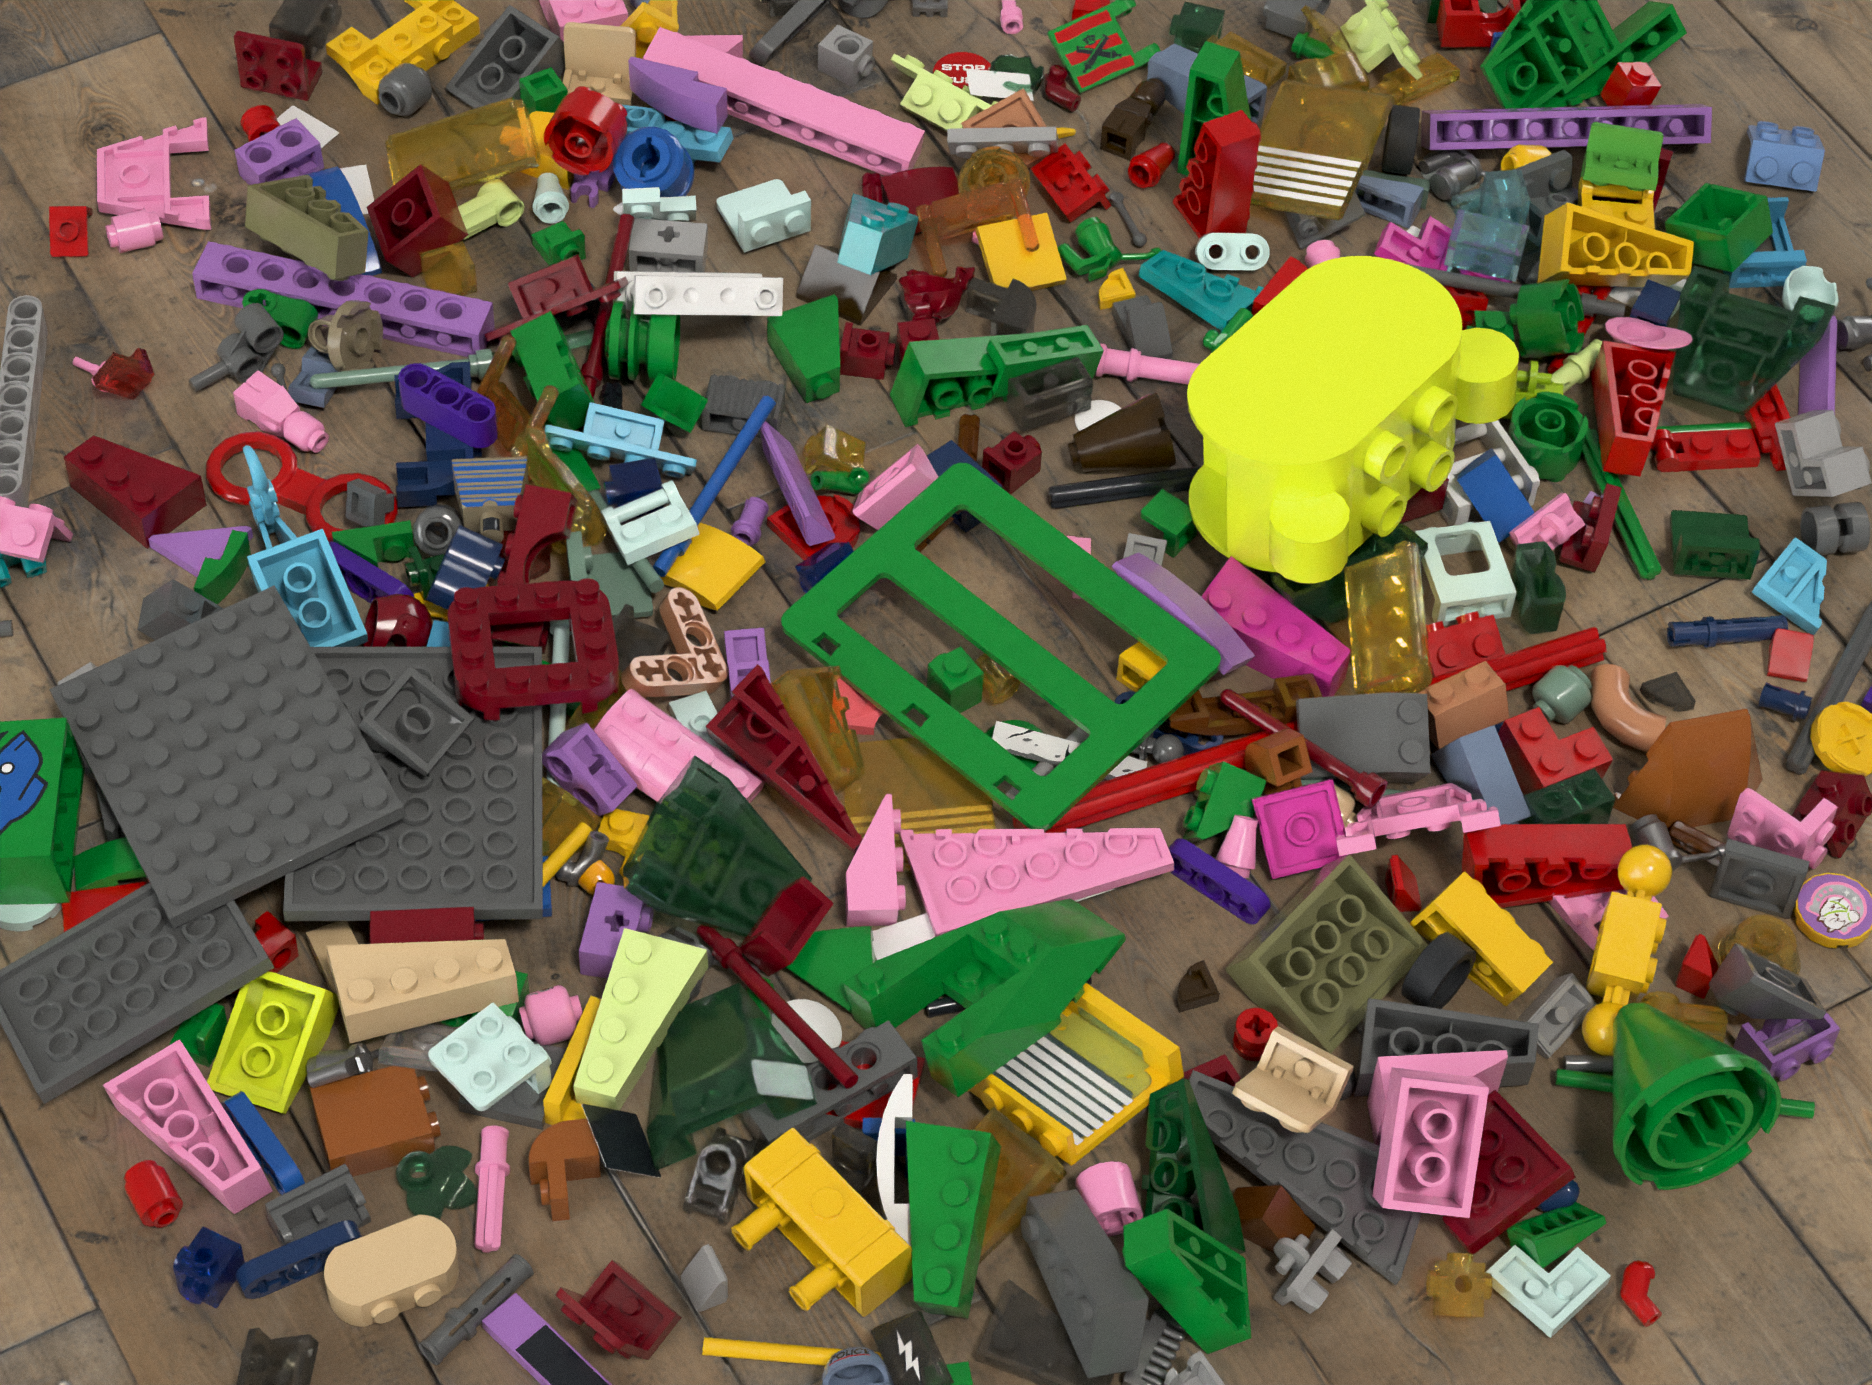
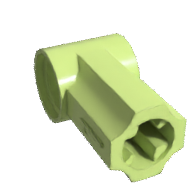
M489 180L480 188L477 197L458 206L468 232V236L463 240L496 223L504 227L510 226L522 216L525 207L524 203L502 180Z

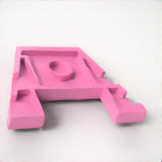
M207 118L193 120V126L180 130L177 129L176 125L163 129V135L143 140L142 136L97 149V203L99 212L122 215L146 209L147 212L156 211L161 223L211 230L209 195L171 198L170 154L209 151Z
M1453 783L1384 795L1374 807L1368 808L1364 806L1357 814L1358 822L1349 823L1345 828L1346 837L1345 835H1339L1336 838L1339 856L1375 850L1376 836L1386 835L1388 839H1397L1411 833L1410 830L1427 827L1428 831H1440L1449 828L1451 822L1461 821L1463 833L1501 826L1498 808L1493 806L1487 810L1484 800H1472L1471 793Z

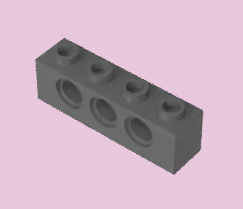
M889 1020L878 1027L867 1028L860 1033L857 1039L841 1048H832L858 1075V1082L852 1088L846 1089L818 1060L805 1068H797L791 1071L784 1080L768 1089H760L754 1092L747 1101L742 1103L744 1125L762 1150L791 1128H795L810 1142L843 1123L844 1117L894 1091L903 1074H912L913 1080L918 1078L917 1057ZM861 1064H870L873 1066L866 1070L856 1068L858 1065ZM830 1083L837 1086L836 1088L827 1091L821 1089L823 1087L829 1086ZM789 1107H797V1108H799V1109H797V1110H795V1111H791V1112L784 1110V1109L789 1108ZM834 1110L838 1116L827 1115L826 1113Z

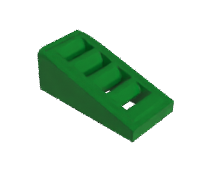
M1575 1202L1573 1205L1557 1208L1514 1224L1507 1229L1511 1248L1516 1245L1541 1268H1545L1607 1222L1605 1216Z

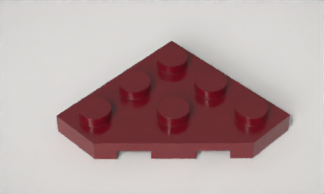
M1494 1090L1487 1098L1470 1218L1443 1215L1442 1220L1448 1231L1473 1256L1576 1178L1572 1167Z

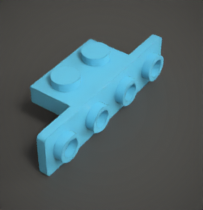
M591 402L588 405L583 433L546 425L542 435V441L549 442V447L555 450L569 452L572 448L587 451V456L598 460H609L610 457L625 460L624 464L629 467L646 469L648 465L660 468L663 474L675 478H683L685 474L692 475L697 462L693 458L658 450L664 419Z

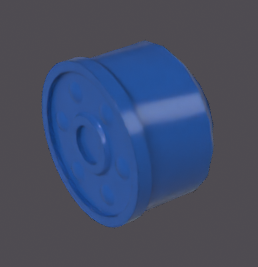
M655 126L642 127L627 134L613 158V171L620 183L621 189L659 187L660 197H679L688 194L694 181V164L687 150L668 130Z

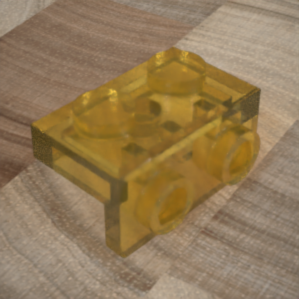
M1231 31L1222 39L1212 35L1207 40L1208 42L1239 51L1243 74L1262 82L1267 86V90L1286 73V62Z

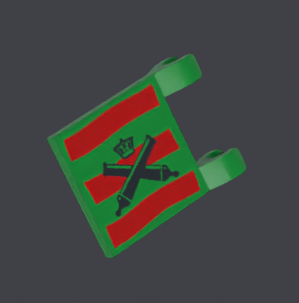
M1116 0L1107 6L1048 31L1047 35L1079 95L1138 68L1148 66L1149 59L1155 53L1161 51L1159 46L1153 43L1134 53L1116 19L1132 12V8L1136 6L1134 0Z

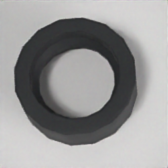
M1391 105L1384 141L1382 171L1411 174L1418 137L1420 108Z
M1450 932L1440 934L1423 950L1412 965L1402 985V996L1414 1005L1442 1009L1454 997L1467 979L1475 963L1476 952Z

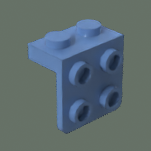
M1758 121L1757 126H1748L1747 135L1751 146L1744 176L1745 182L1817 191L1825 149L1819 136L1814 134L1813 129L1794 126L1792 131L1778 129V124L1766 121Z

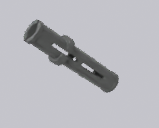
M518 1254L511 1256L510 1260L484 1282L458 1309L455 1307L451 1308L445 1314V1321L431 1335L419 1343L418 1346L422 1354L431 1363L439 1365L463 1340H471L476 1335V1328L482 1323V1320L504 1303L521 1284L534 1275L530 1264ZM503 1282L504 1286L483 1305L482 1301ZM470 1313L471 1317L449 1336V1332Z

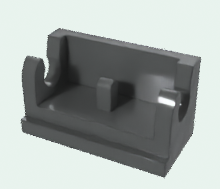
M346 1164L265 1203L269 1225L281 1246L341 1221H354L358 1229L371 1222L370 1215L364 1206L366 1200Z

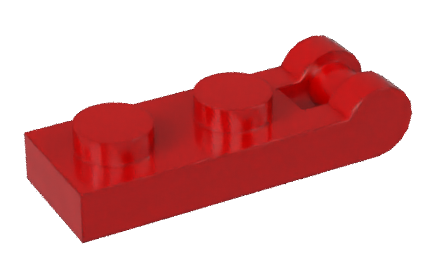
M1658 429L1655 432L1651 446L1652 450L1657 453L1654 457L1657 469L1661 472L1758 467L1761 459L1753 429L1671 433L1667 429Z

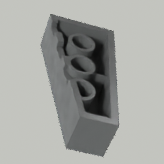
M1368 998L1362 1023L1354 1097L1369 1096L1377 1059L1384 1056L1507 1050L1508 1060L1499 1087L1528 1085L1536 1062L1539 1024Z
M1077 1189L1028 1197L1026 1215L1021 1218L1022 1236L1032 1251L1087 1378L1136 1370L1149 1300L1148 1296L1132 1272L1126 1267L1124 1260Z

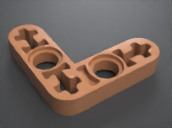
M673 588L660 603L659 610L677 654L635 657L621 675L622 684L627 691L633 689L644 698L693 695L703 691H707L710 694L715 692L728 677L727 665L696 596L685 588ZM686 634L695 636L700 641L701 647L692 644L687 639ZM667 669L677 671L683 681L673 679Z

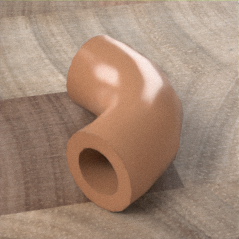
M1613 664L1598 665L1593 668L1590 674V682L1592 684L1590 689L1592 696L1591 708L1601 726L1621 743L1647 753L1664 731L1666 716L1641 709L1633 702L1629 695L1630 675L1625 669Z

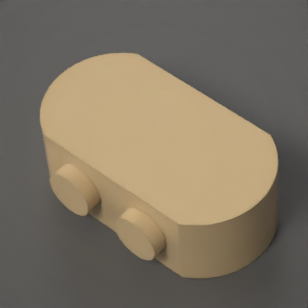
M421 1214L335 1247L329 1254L324 1267L327 1294L332 1310L344 1322L359 1327H366L373 1323H386L396 1318L399 1313L416 1306L426 1307L434 1304L442 1296L451 1292L459 1276L457 1246L452 1231L441 1220Z

